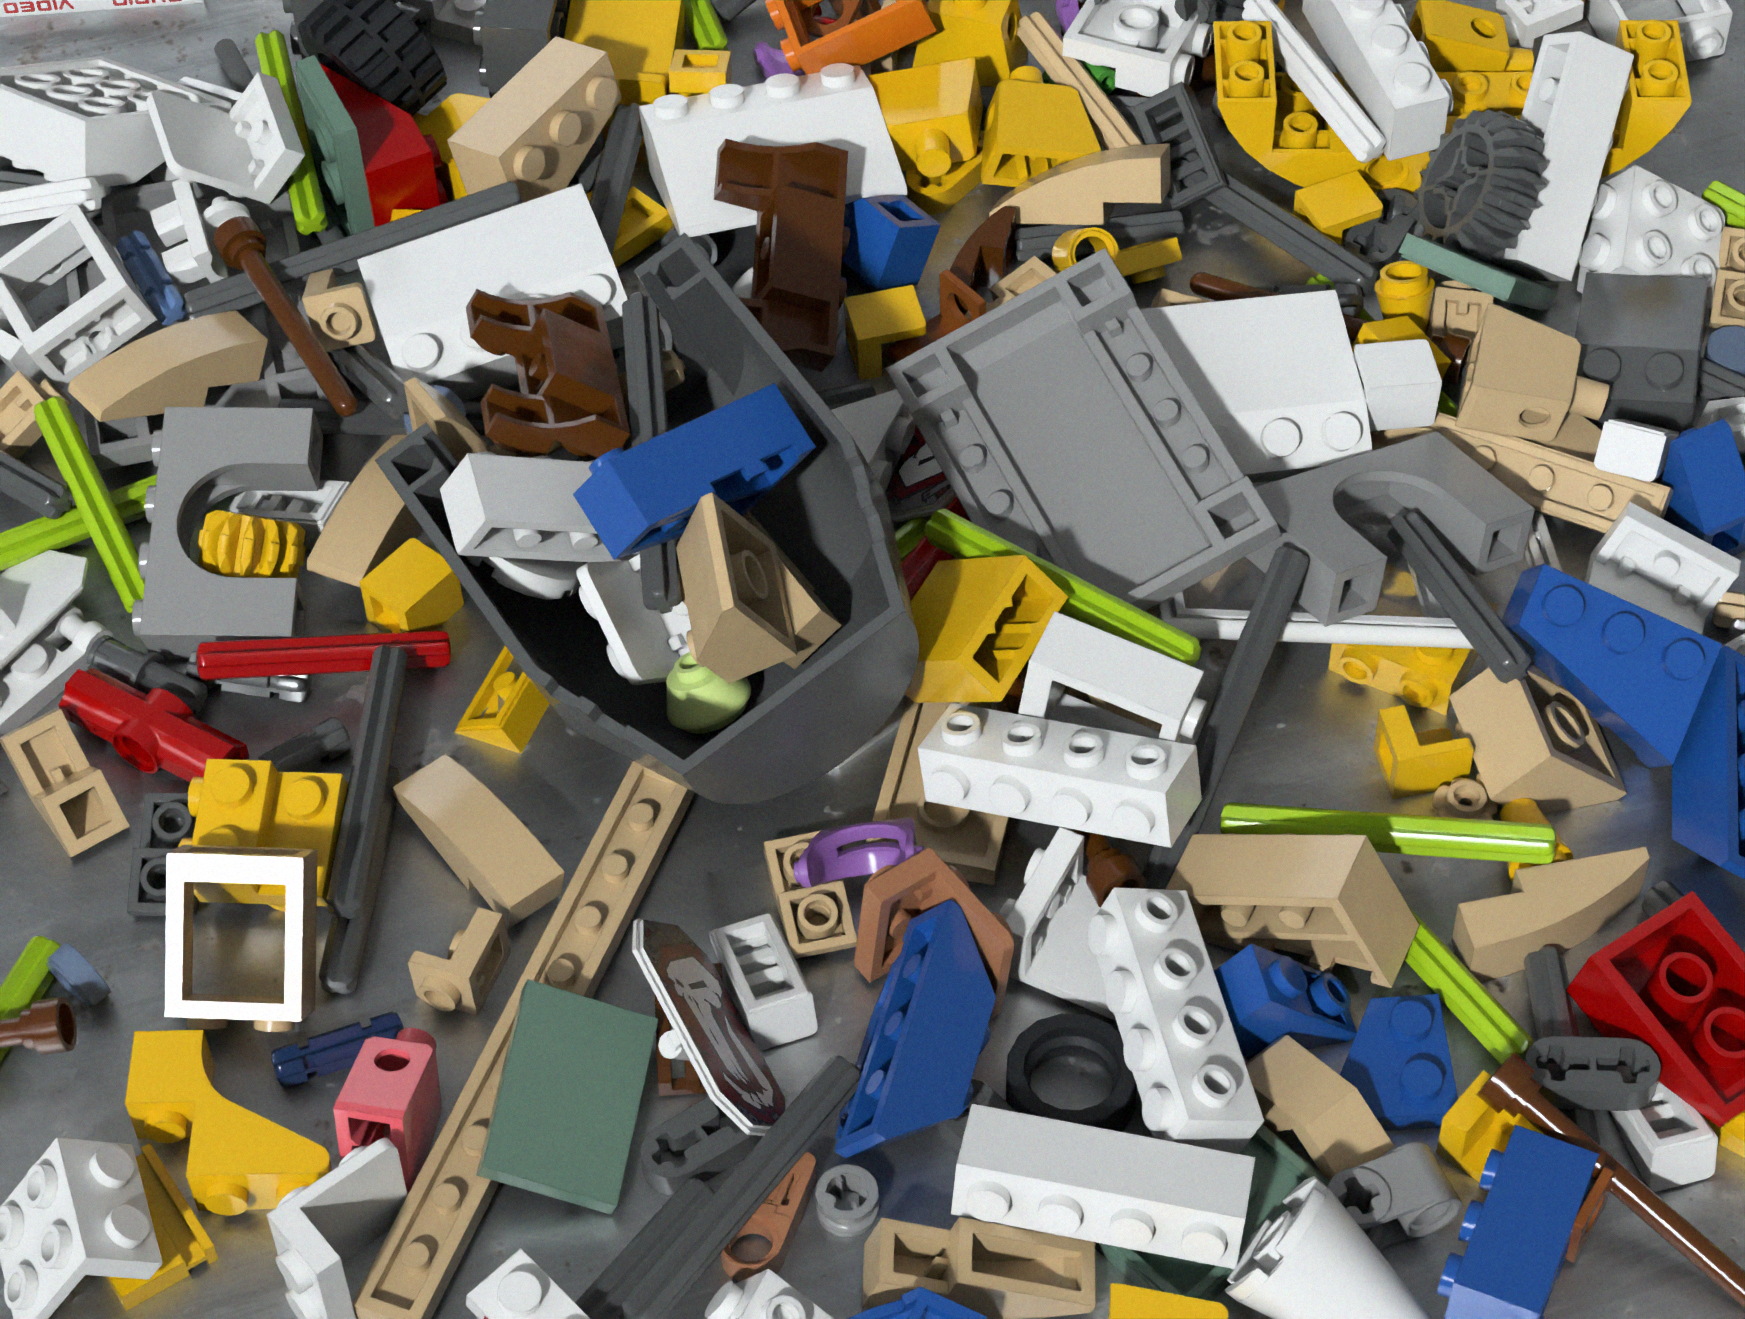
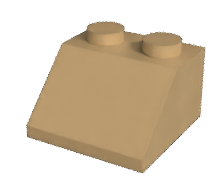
M713 492L700 497L676 547L681 571V597L688 609L691 630L687 631L686 639L690 653L696 663L701 667H707L730 684L797 656V650L775 543Z
M1529 664L1526 668L1528 675L1522 681L1514 679L1505 684L1500 682L1488 667L1449 696L1459 721L1455 726L1459 738H1469L1474 749L1473 758L1479 771L1476 775V781L1485 789L1490 800L1497 802L1498 806H1505L1515 799L1529 798L1534 800L1539 809L1546 815L1617 801L1627 794L1598 723L1588 714L1590 710L1562 685L1558 686L1539 668Z

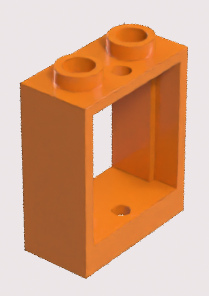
M765 0L766 7L777 30H786L788 37L781 40L780 45L793 72L803 69L806 75L818 73L823 67L835 63H846L852 66L860 65L861 67L937 31L925 0H896L894 4L811 41L800 11L822 0Z

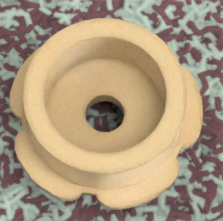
M1457 778L1451 782L1450 786H1440L1435 791L1432 799V806L1437 810V817L1493 820L1492 815L1496 814L1498 810V803L1490 800L1485 789L1476 780L1470 778ZM1464 802L1470 804L1471 806H1463L1459 803Z

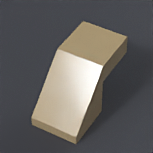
M55 708L0 737V743L27 795L69 857L81 853L130 826L101 769L90 766L61 709Z
M1280 1036L1245 1063L1264 1118L1263 1125L1272 1132L1293 1129L1322 1175L1329 1181L1340 1171L1380 1158L1395 1147L1358 1089L1290 1036Z

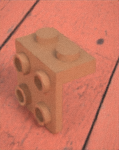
M930 847L897 866L891 864L876 871L867 883L864 884L854 957V966L869 983L888 973L891 965L902 951L904 944L902 938L909 921L951 899L962 908L996 996L990 1020L1001 1014L1014 951V937L1005 919L996 912H990L970 891V887L962 873L953 866H947Z

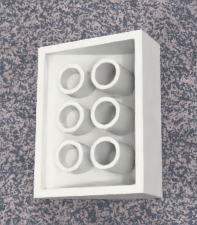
M103 56L0 67V157L12 160V166L16 168L40 171L44 173L45 180L52 182L92 176L96 179L98 186H104L107 195L111 193V186L135 183L165 162L146 104V100L153 90L169 93L227 113L231 110V103Z
M835 63L823 67L818 73L802 76L788 73L777 74L767 78L765 83L744 87L737 84H723L712 88L707 94L691 97L678 94L665 95L657 98L653 104L639 106L647 169L679 236L685 232L690 238L756 225L757 211L714 200L717 150L725 139L763 146H792L818 142L848 151L845 204L861 198L907 195L906 182L875 91L860 65L852 66L846 63Z
M581 183L357 259L395 373L404 381L415 377L428 385L446 387L457 394L462 402L486 394L491 384L504 388L519 383L515 358L509 354L499 356L489 353L481 348L474 339L470 338L466 306L476 289L494 296L516 300H538L572 292L603 306L612 350L625 346L622 304L628 299Z
M1336 290L1140 309L1244 477L1248 476L1251 483L1281 480L1373 451L1366 398Z

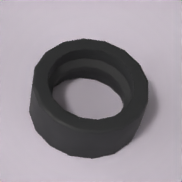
M1061 1013L1037 1020L1018 1035L1007 1055L1006 1102L1019 1113L1123 1132L1135 1111L1137 1085L1132 1071L1128 1069L1124 1060V1044L1120 1032L1111 1024L1087 1014ZM1061 1056H1080L1099 1063L1111 1074L1113 1079L1112 1091L1098 1105L1081 1110L1059 1109L1043 1102L1033 1093L1030 1086L1031 1074L1033 1070L1047 1060Z

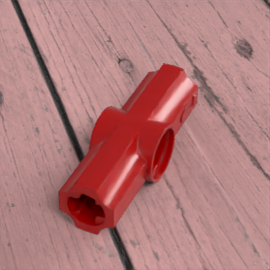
M93 667L86 671L78 669L65 683V691L58 706L66 720L111 742L117 753L139 771L154 774L161 767L191 782L193 777H204L207 759L248 760L250 757L245 743L197 720L190 708L180 698L167 690L153 688L148 694H145Z

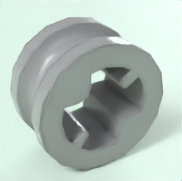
M849 1164L832 1167L823 1173L816 1185V1212L820 1224L828 1232L836 1236L850 1238L862 1235L873 1227L878 1219L880 1204L878 1200V1185L871 1173L858 1165ZM844 1191L856 1192L859 1194V1205L861 1206L858 1207L855 1202H852V1210H839L836 1208L835 1195L840 1200H843Z

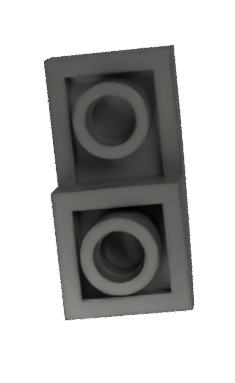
M145 793L140 848H133L127 904V913L129 915L166 916L167 853L178 848L181 839L193 838L196 817L191 816L189 812L188 793ZM195 895L193 902V917H196L197 909L200 902Z

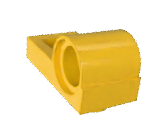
M1096 227L1066 231L1059 236L1052 249L1054 265L1052 270L1058 274L1077 263L1075 249L1082 239H1086L1093 245L1095 253L1105 248L1121 275H1130L1133 284L1166 276L1164 265L1183 260L1177 237L1159 238L1119 250L1114 237L1104 229Z

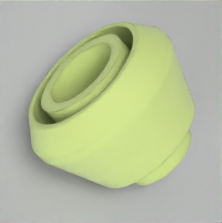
M688 652L676 660L666 680L667 717L672 725L689 733L703 734L719 730L731 724L744 712L751 695V685L746 677L730 684L707 667L699 666L691 653Z

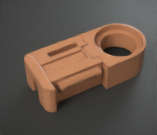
M805 1152L720 1252L722 1267L733 1280L740 1282L766 1269H770L777 1274L782 1268L817 1182L816 1159L811 1153ZM747 1234L762 1235L772 1244L770 1252L764 1258L757 1261L741 1260L733 1254L731 1249L740 1237Z

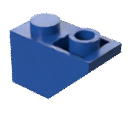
M904 195L858 199L845 204L844 225L850 229V238L842 261L859 274L858 278L864 285L874 290L882 291L908 285L916 286L919 283L941 224Z
M1721 419L1700 429H1688L1670 442L1661 485L1671 488L1674 492L1663 520L1734 556L1745 551V470L1731 427L1724 419Z
M1252 943L1214 970L1242 1056L1253 1058L1282 1035L1290 1036L1307 1050L1348 1042L1356 1036L1357 1031L1349 1011L1351 1005L1349 993L1343 983L1330 973H1324L1294 961L1288 956L1279 955Z

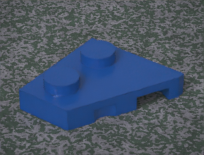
M1439 994L1370 998L1340 1075L1358 1089L1384 1131L1441 1128L1443 1116L1458 1100Z

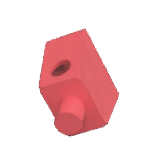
M418 1028L402 1029L398 1032L396 1039L376 1036L366 1039L333 1107L340 1161L352 1150L361 1146H370L377 1140L386 1138L383 1133L386 1124H390L391 1133L389 1140L398 1149L407 1194H409L429 1155L442 1107L436 1057L437 1044L429 1033Z

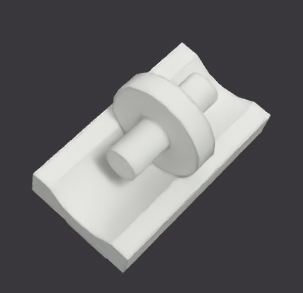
M181 179L173 181L172 186L176 200L150 211L156 232L166 247L185 239L188 240L161 253L168 274L178 288L207 277L210 283L230 277L227 264L214 246V234L222 223L233 217L245 216L251 218L248 208L242 203L228 201L224 196L214 198L209 207L207 204L197 201L192 183Z

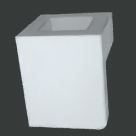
M1425 339L1356 344L1354 358L1366 398L1370 431L1433 425L1442 380L1429 342Z

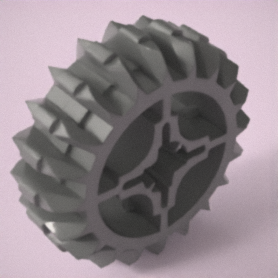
M1487 109L1483 113L1473 110L1466 119L1458 118L1453 124L1452 133L1445 132V134H1441L1439 147L1436 151H1429L1430 161L1426 169L1419 172L1423 178L1420 187L1413 193V196L1418 199V204L1413 209L1411 215L1417 221L1414 235L1436 241L1487 263L1491 261L1500 263L1506 248L1515 249L1517 247L1520 232L1530 229L1528 220L1533 210L1540 208L1536 204L1538 193L1546 187V183L1540 178L1546 170L1548 162L1541 157L1544 152V143L1536 139V130L1528 127L1526 122L1502 111L1494 112Z

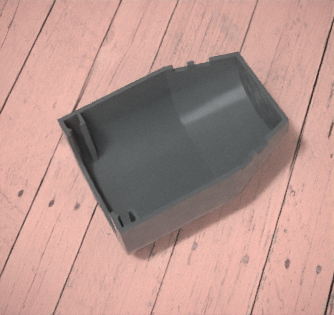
M684 232L634 269V272L671 330L672 350L679 359L684 361L686 366L683 383L665 392L668 431L773 383L776 384L816 447L749 511L815 588L813 592L842 625L796 669H793L785 662H780L747 676L746 678L751 685V695L744 712L731 724L719 730L703 734H693L675 727L670 723L666 713V682L632 685L626 678L620 676L608 658L607 645L609 642L599 621L586 611L576 593L572 596H567L564 592L561 599L553 600L527 596L498 583L495 578L491 577L495 568L487 564L483 559L479 567L470 563L466 556L457 555L440 488L459 463L427 422L375 459V462L527 677L573 730L706 799L724 804H748L769 800L797 790L825 775L861 748L882 727L906 693L917 666L919 639L887 497L852 435ZM629 412L626 413L630 435L622 446L624 451L632 448ZM569 452L559 460L587 462L596 460L597 457L592 455L581 457Z

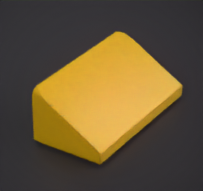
M504 646L454 732L522 754L550 703L531 682L524 671L519 679L513 672H506L514 657L508 648ZM498 695H499V696L501 697V699L504 701V704H503V706H502V708L500 709L499 712H498ZM488 708L482 719H480L482 712Z

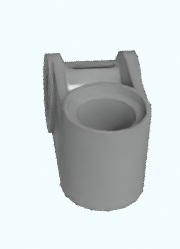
M1424 1142L1405 1144L1385 1156L1353 1168L1344 1169L1334 1175L1328 1184L1329 1189L1378 1250L1410 1238L1430 1235L1451 1223L1463 1208L1461 1199L1429 1146Z

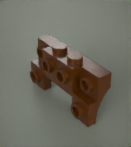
M725 139L717 150L714 200L757 211L751 298L739 297V299L793 365L822 372L836 357L838 310L843 304L847 289L846 278L841 276V261L846 253L850 238V229L844 225L848 151L818 142L792 146H763Z
M476 289L466 306L470 338L474 339L481 348L489 353L499 356L505 354L513 356L520 386V392H516L491 384L481 401L486 436L491 438L497 446L508 452L520 453L523 451L532 456H546L555 440L559 441L571 453L581 457L592 455L599 458L610 450L622 448L630 435L624 407L625 399L621 393L617 375L618 367L614 361L603 306L572 292L552 298L516 300L494 296Z

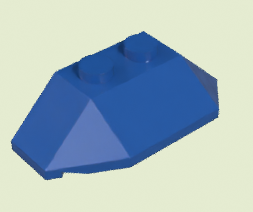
M1725 645L1720 649L1678 755L1672 765V840L1745 879V656Z
M951 899L911 919L903 935L902 941L904 944L902 951L890 967L873 1009L855 1064L861 1072L856 1092L840 1110L837 1119L835 1152L844 1158H849L916 1135L947 1120H953L962 1114L972 1098L973 1085L971 1084V1079L978 1056L984 1050L990 1038L991 1028L988 1026L996 996L962 908Z

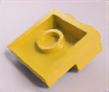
M1385 568L1376 610L1362 615L1421 617L1409 576ZM1331 644L1328 670L1343 675L1353 683L1366 684L1400 697L1415 707H1426L1447 715L1452 706L1449 696L1462 687L1479 654L1475 649Z
M207 759L204 777H193L188 789L189 812L191 816L196 817L193 838L181 839L178 847L182 845L318 849L317 906L327 907V895L348 782L342 773L278 772L272 761ZM194 882V895L200 902L286 905V885Z

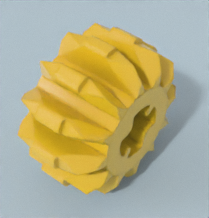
M214 510L206 514L203 529H200L197 545V548H200L198 564L205 571L228 577L297 578L298 580L300 565L304 564L306 547L304 546L306 531L298 523L240 512Z

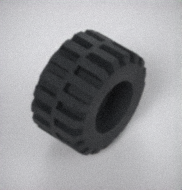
M324 0L298 25L299 35L309 57L315 55L320 64L363 87L369 93L372 92L411 114L412 117L447 85L446 73L438 54L415 23L392 0Z

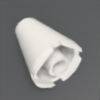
M1315 1176L1305 1179L1282 1201L1293 1210L1291 1213L1285 1211L1273 1223L1266 1219L1240 1254L1236 1269H1232L1229 1273L1227 1281L1232 1285L1225 1289L1226 1293L1237 1302L1273 1319H1431L1429 1312L1329 1187Z

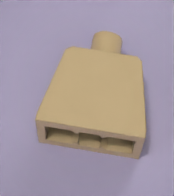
M1488 303L1471 344L1455 426L1548 442L1555 439L1567 412L1598 421L1607 401L1609 385L1576 375L1581 351V344L1576 338L1501 306Z

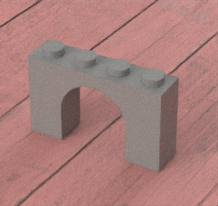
M165 407L162 430H155L152 437V460L154 466L158 467L156 486L149 485L145 497L146 518L149 523H152L150 542H142L139 550V572L141 578L145 579L143 599H136L134 601L132 610L133 633L135 637H141L149 653L156 652L162 655L165 660H189L191 653L197 650L198 644L202 642L305 637L308 604L297 578L224 577L212 574L197 566L190 559V542L193 531L201 517L217 502L233 494L246 491H318L323 434L313 408Z
M1436 431L1255 487L1275 519L1281 537L1245 557L1266 574L1275 550L1279 547L1291 548L1307 556L1309 561L1308 567L1294 600L1326 627L1374 611L1378 603L1387 556L1350 526L1351 524L1365 522L1391 524L1390 520L1399 513L1401 516H1404L1411 511L1419 514L1453 559L1475 577L1523 560L1535 508Z

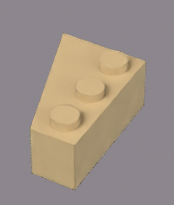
M555 36L447 140L468 195L511 181L517 186L524 203L567 188L622 98L607 52Z
M1290 833L1282 835L1193 834L1165 889L1187 891L1203 941L1206 943L1238 951L1243 950L1251 943L1272 952L1275 948L1310 956V967L1331 973L1335 963L1372 971L1370 976L1371 983L1389 988L1393 987L1419 927L1416 918L1367 835H1296Z

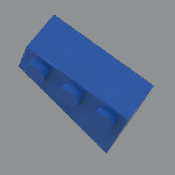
M773 383L666 433L655 436L631 449L624 451L623 448L619 447L608 451L589 466L592 475L573 495L612 558L616 560L681 537L700 497L711 492L741 516L745 515L816 446L776 384Z
M1546 564L1522 571L1502 621L1528 652L1531 662L1558 686L1562 685L1590 710L1588 714L1600 725L1611 729L1636 752L1634 755L1645 766L1656 768L1673 765L1722 643Z
M1515 1125L1505 1152L1495 1148L1491 1149L1478 1188L1489 1192L1486 1201L1482 1203L1471 1199L1458 1236V1241L1468 1244L1464 1256L1450 1252L1438 1285L1437 1294L1449 1298L1444 1319H1544L1545 1316L1543 1314L1567 1255L1573 1225L1588 1194L1599 1156L1598 1153Z

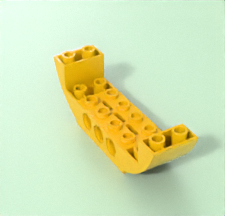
M1678 20L1619 21L1615 47L1633 54L1634 59L1629 73L1628 90L1622 99L1613 131V144L1606 156L1600 179L1623 169L1649 152L1675 127L1691 105L1692 100ZM1213 21L1217 106L1228 130L1242 148L1261 165L1282 178L1302 187H1308L1358 170L1374 193L1383 189L1395 188L1413 195L1414 191L1420 187L1423 176L1419 172L1425 170L1430 161L1429 151L1388 161L1383 153L1378 159L1373 158L1368 163L1359 162L1288 73L1275 72L1271 21ZM1332 72V74L1337 78V80L1348 92L1338 72ZM1436 72L1439 79H1445L1448 82L1453 95V110L1447 114L1445 132L1452 133L1454 122L1458 118L1466 119L1473 110L1483 113L1487 109L1494 112L1502 111L1520 120L1533 72Z

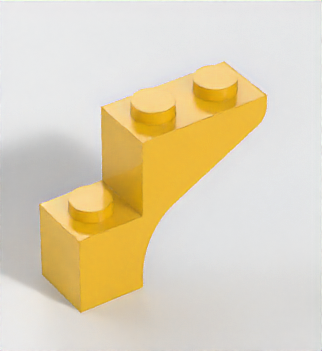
M204 1030L134 1031L125 1097L128 1114L137 1139H151L160 1143H174L183 1138H190L186 1177L198 1211H211L215 1214L231 1216L241 1214L246 1210L275 1209L288 1193L302 1186H310L332 1171L330 1156L325 1147L229 1101L214 1089L215 1064Z

